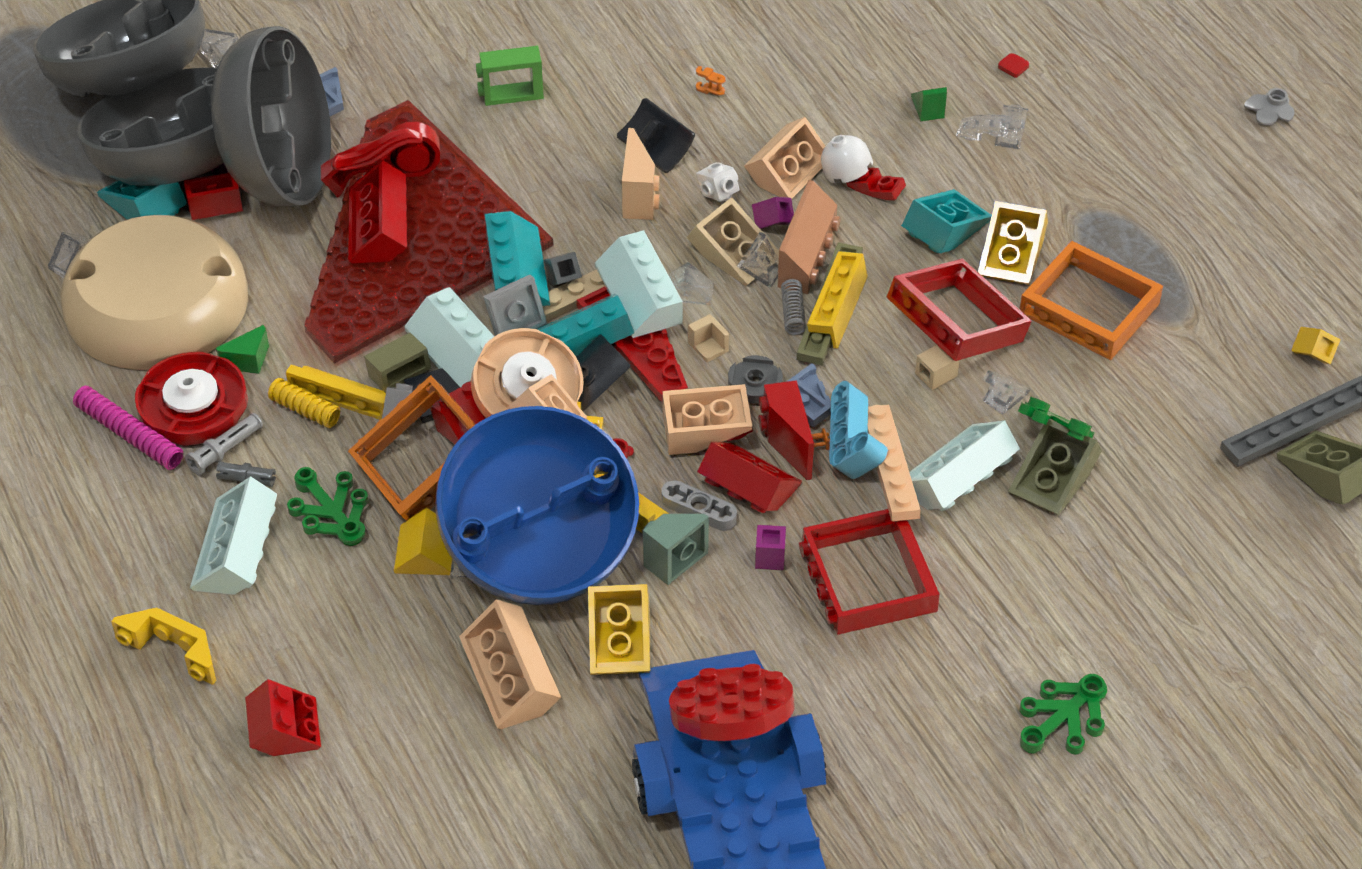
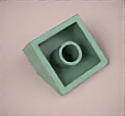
M663 514L655 521H650L643 529V566L667 585L708 554L709 517L706 514Z

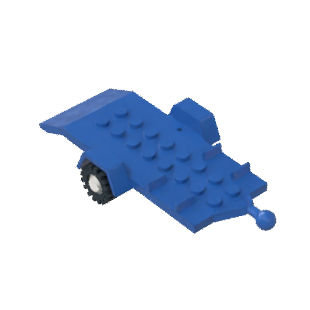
M755 650L651 667L650 672L638 673L657 736V740L634 744L633 757L637 759H632V772L639 809L642 815L648 814V816L676 811L691 869H826L820 851V839L816 837L808 812L807 797L802 792L803 788L826 785V763L824 761L823 746L811 713L792 716L784 724L775 727L767 733L729 741L699 739L678 731L671 721L669 697L677 687L678 682L699 675V671L705 668H715L717 670L758 664L764 669Z

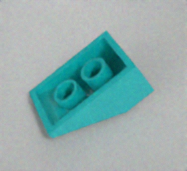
M117 180L97 191L98 197L127 220L150 215L173 216L180 211L179 208L187 204L178 182L159 186H134Z
M953 189L914 199L901 226L908 230L912 237L928 244L930 250L936 253H944L954 250L991 221L992 215Z

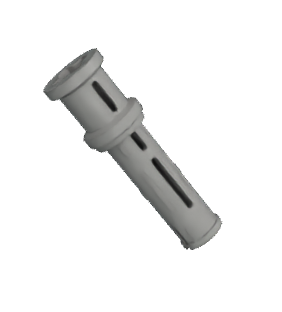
M251 413L215 440L208 439L203 443V447L194 453L189 452L186 454L185 460L189 468L197 475L203 474L205 468L209 465L221 461L225 452L242 442L258 429H261L263 423L260 417L255 413Z

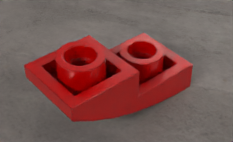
M868 168V172L863 176L846 182L849 188L857 192L895 201L906 186L903 177L882 176L879 168Z

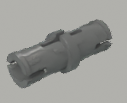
M219 461L216 471H220V473H216L217 479L239 481L240 483L251 476L261 484L273 487L276 477L272 476L276 474L275 469L253 467L251 463L239 465Z

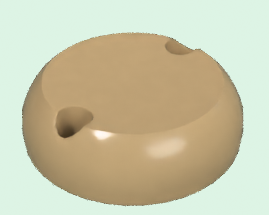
M171 215L136 217L114 224L99 232L73 258L61 287L63 318L74 342L85 353L105 364L132 370H149L160 361L181 353L211 352L226 341L242 321L248 303V285L245 271L238 254L232 246L207 226L191 219Z

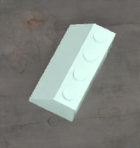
M645 231L619 237L595 262V267L609 294H617L634 330V334L631 335L632 338L682 324L683 301Z
M450 287L426 297L404 326L407 333L413 334L427 348L429 358L438 369L443 368L460 387L466 382L471 381L473 368L485 344L495 337Z
M1006 421L972 424L911 470L909 473L918 503L927 510H947L955 504L954 500L973 491V485L978 481L991 477L994 474L993 470L1009 463L1013 459L1012 455L1019 451L1020 447Z
M250 476L216 498L190 589L200 592L235 595L253 585L257 577L255 572L258 562L263 556L262 547L264 540L269 534L270 518L276 509L274 504L277 493Z

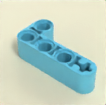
M842 381L834 388L831 396L829 462L849 478L856 479L879 466L885 460L888 449L883 443L868 434V396L848 381Z

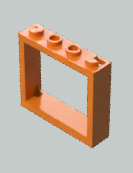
M1071 241L1022 294L1020 310L1029 319L1112 360L1158 307L1163 285ZM1070 264L1141 299L1113 332L1042 297Z
M431 375L348 450L355 461L405 520L412 518L425 508L431 510L436 505V490L444 463L402 500L371 461L440 398L468 430L476 425L443 386Z

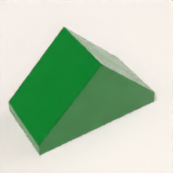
M947 87L911 93L913 104L921 122L945 118Z
M261 325L216 347L217 356L228 359L241 372L259 374L269 348L266 327Z

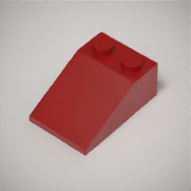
M797 380L764 385L763 396L759 397L760 410L763 415L758 417L760 431H765L768 443L806 480H812L814 441Z

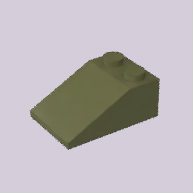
M1049 420L1047 425H1043L1008 493L1059 516L1088 478L1102 450L1097 440L1086 436L1083 441L1067 435L1069 431L1067 427Z
M1314 431L1276 453L1277 458L1323 498L1343 505L1362 494L1361 445Z

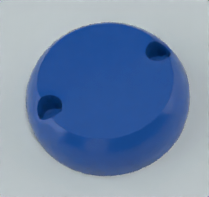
M526 406L508 409L491 415L477 423L457 441L448 454L442 467L436 490L437 523L442 541L454 563L477 586L490 594L520 604L546 605L565 602L584 595L588 592V587L598 586L617 568L628 552L634 538L639 516V496L635 476L620 447L608 434L587 419L569 411L553 407ZM597 474H605V475L600 476V477H598V478H595V477L593 476V475H597ZM464 534H474L468 538L463 537Z

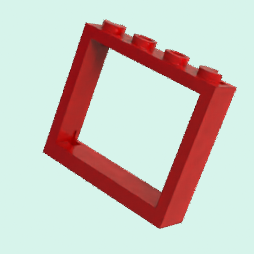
M963 258L896 275L886 296L888 300L954 361L1021 343L1024 341L1032 322L1031 319ZM954 285L998 326L968 335L923 293Z
M885 509L803 528L802 542H799L800 553L802 557H807L809 576L811 579L816 580L818 599L820 602L824 601L827 622L829 625H834L837 635L938 612L940 594L908 520L891 521L889 510ZM892 533L918 594L842 611L818 549Z

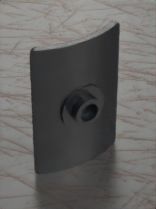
M648 98L642 99L633 117L617 133V138L626 144L628 128H634L655 166L664 173H668L679 163L695 138L693 131Z
M602 334L597 336L576 356L583 374V391L578 402H581V410L584 412L630 368V364Z

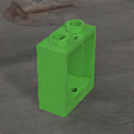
M538 45L479 52L480 63H476L477 78H481V82H477L479 97H484L485 106L544 99L542 61ZM530 68V81L490 86L489 73Z

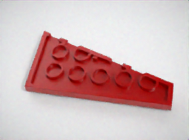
M606 286L577 299V308L580 310L610 296ZM666 329L634 338L630 335L611 344L662 403L663 391L688 389L681 367L675 358L673 346L669 342Z

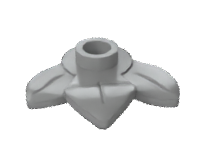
M1280 88L1270 89L1266 95H1253L1247 99L1244 107L1257 112L1256 120L1261 125H1272L1278 119L1289 122L1294 117V109L1289 105L1288 94Z

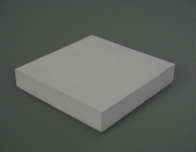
M527 275L483 296L495 336L512 329H537L547 324L535 279L531 275Z

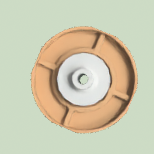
M519 328L502 332L485 344L471 374V390L477 407L488 418L491 415L507 410V407L524 391L551 374L577 404L583 391V374L576 356L562 341L537 329Z

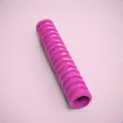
M85 385L77 390L73 397V404L81 411L97 420L100 424H103L106 428H109L113 433L145 453L148 457H151L167 470H172L181 463L184 453L180 447H177L161 434H158L155 430H152L149 426L128 414L127 411L111 402L108 398H105L102 394H99L96 390H93L90 386Z

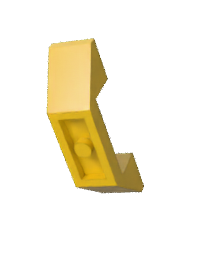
M157 607L117 616L112 619L111 623L115 638L122 645H130L141 650L152 635L155 634L161 640H169L178 644L187 652L184 658L188 673L192 678L197 681L203 680L212 685L216 682L205 630Z

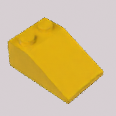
M995 201L978 273L984 277L1030 285L1048 224L1047 210Z
M647 584L588 587L590 675L650 672V616Z

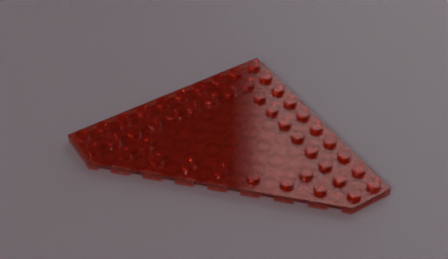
M409 100L368 119L360 144L381 138L396 125L405 122H420L436 131L440 142V161L437 167L428 174L419 177H406L407 248L390 262L352 264L348 261L349 188L367 172L358 173L350 178L349 185L346 186L342 199L341 211L338 213L335 222V231L328 245L326 261L322 265L318 278L319 284L317 290L314 291L310 304L311 310L304 324L307 335L334 364L405 326L426 297L448 287L459 297L491 280L492 271L486 236L485 214L511 211L538 227L542 252L554 246L553 238Z

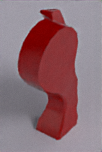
M405 122L396 125L381 138L358 144L327 160L321 165V181L338 198L343 193L352 176L370 171L381 160L406 174V177H419L428 174L437 167L440 161L439 137L434 129L420 122Z

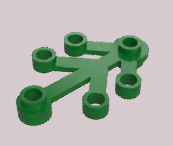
M1030 396L1028 402H1021L1018 412L1031 417L1032 420L1047 425L1049 419L1067 427L1069 429L1067 435L1081 441H1083L1085 436L1093 439L1095 432L1091 431V425L1072 417L1068 420L1050 412L1051 404Z
M309 467L300 468L294 476L297 490L303 493L310 492L321 506L304 504L301 498L295 497L287 502L288 513L293 517L306 516L302 520L303 531L308 535L316 533L337 535L339 540L347 546L359 544L366 533L365 526L360 520L363 509L369 502L367 491L364 489L352 491L351 502L353 507L349 518H347L343 513V508L348 491L353 486L352 474L348 471H342L336 475L337 490L334 500H332L318 484L316 472ZM318 517L333 519L336 524L319 523Z
M1087 674L1078 683L1045 680L1041 683L1039 692L1043 699L1025 697L1021 700L1019 710L1024 717H1034L1037 712H1055L1039 727L1031 725L1022 730L1020 745L1027 753L1034 754L1042 750L1045 738L1067 720L1068 737L1065 748L1071 754H1080L1084 749L1085 739L1081 735L1079 709L1086 703L1089 713L1085 727L1087 734L1092 737H1098L1103 734L1105 722L1101 718L1100 701L1107 695V685L1104 679L1097 674ZM1050 688L1053 692H1048L1045 689ZM1058 694L1075 695L1070 700H1054ZM1030 705L1033 709H1027L1025 706ZM1096 724L1100 728H1093L1091 725ZM1071 742H1077L1080 745L1074 746L1071 744Z

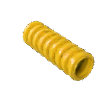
M283 378L275 379L269 387L268 398L282 404L284 407L296 411L298 414L310 418L326 428L333 427L339 420L341 410L338 405H333L331 402L319 398L317 395H313L311 392L305 391L303 388H299Z

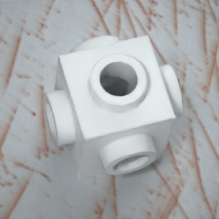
M716 162L696 173L702 195L721 202L730 199L732 194L740 190L737 182L738 175L731 166Z

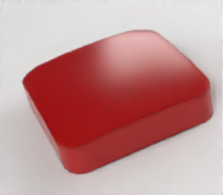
M1010 53L998 63V69L1017 78L1029 68L1030 63L1026 59Z

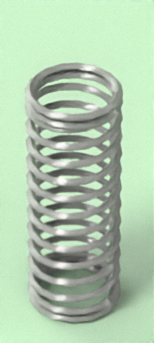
M789 279L781 285L784 328L787 333L797 335L806 329L802 284L798 280ZM789 285H797V286H799V288H798V287H789V288L785 289V288H786L787 286H789ZM792 288L798 289L797 291H796V290H791V291H788V292H787L788 289H792ZM789 323H791V324L801 323L800 325H797V326L789 325ZM803 325V326H802L801 328H799V329H791V328L788 327V326H790V327H799V326Z

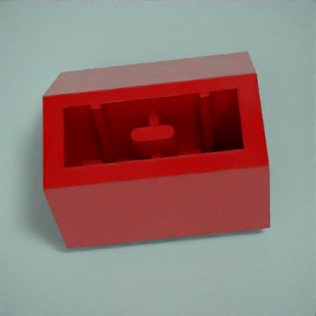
M229 173L184 181L192 220L243 211L238 184Z
M267 679L245 697L250 748L272 756L318 750L321 747L316 697Z

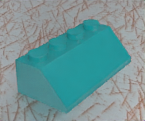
M511 211L485 214L486 236L494 291L527 275H531L535 279L542 306H549L550 299L538 227Z
M612 294L537 329L562 341L575 356L581 353L600 334L610 344L634 334L629 316L617 294Z

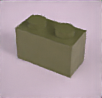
M411 333L364 356L368 376L385 393L387 388L396 387V383L403 384L405 379L418 376L431 369L427 348Z

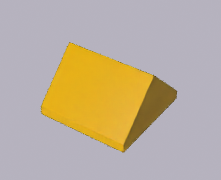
M425 508L400 525L394 574L452 575L454 561L442 541L436 513Z

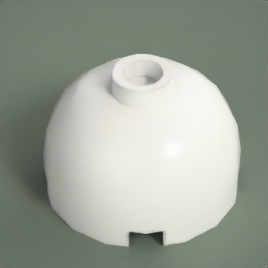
M835 136L824 147L821 154L823 172L826 179L832 183H835L834 179H841L842 183L858 179L868 172L867 166L873 164L872 156L866 143L855 136Z

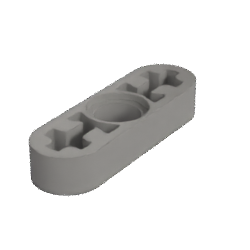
M669 481L662 487V503L669 509L681 514H706L709 517V526L722 531L732 529L737 523V509L727 501L680 481ZM695 502H703L707 506L704 509H695L691 505Z

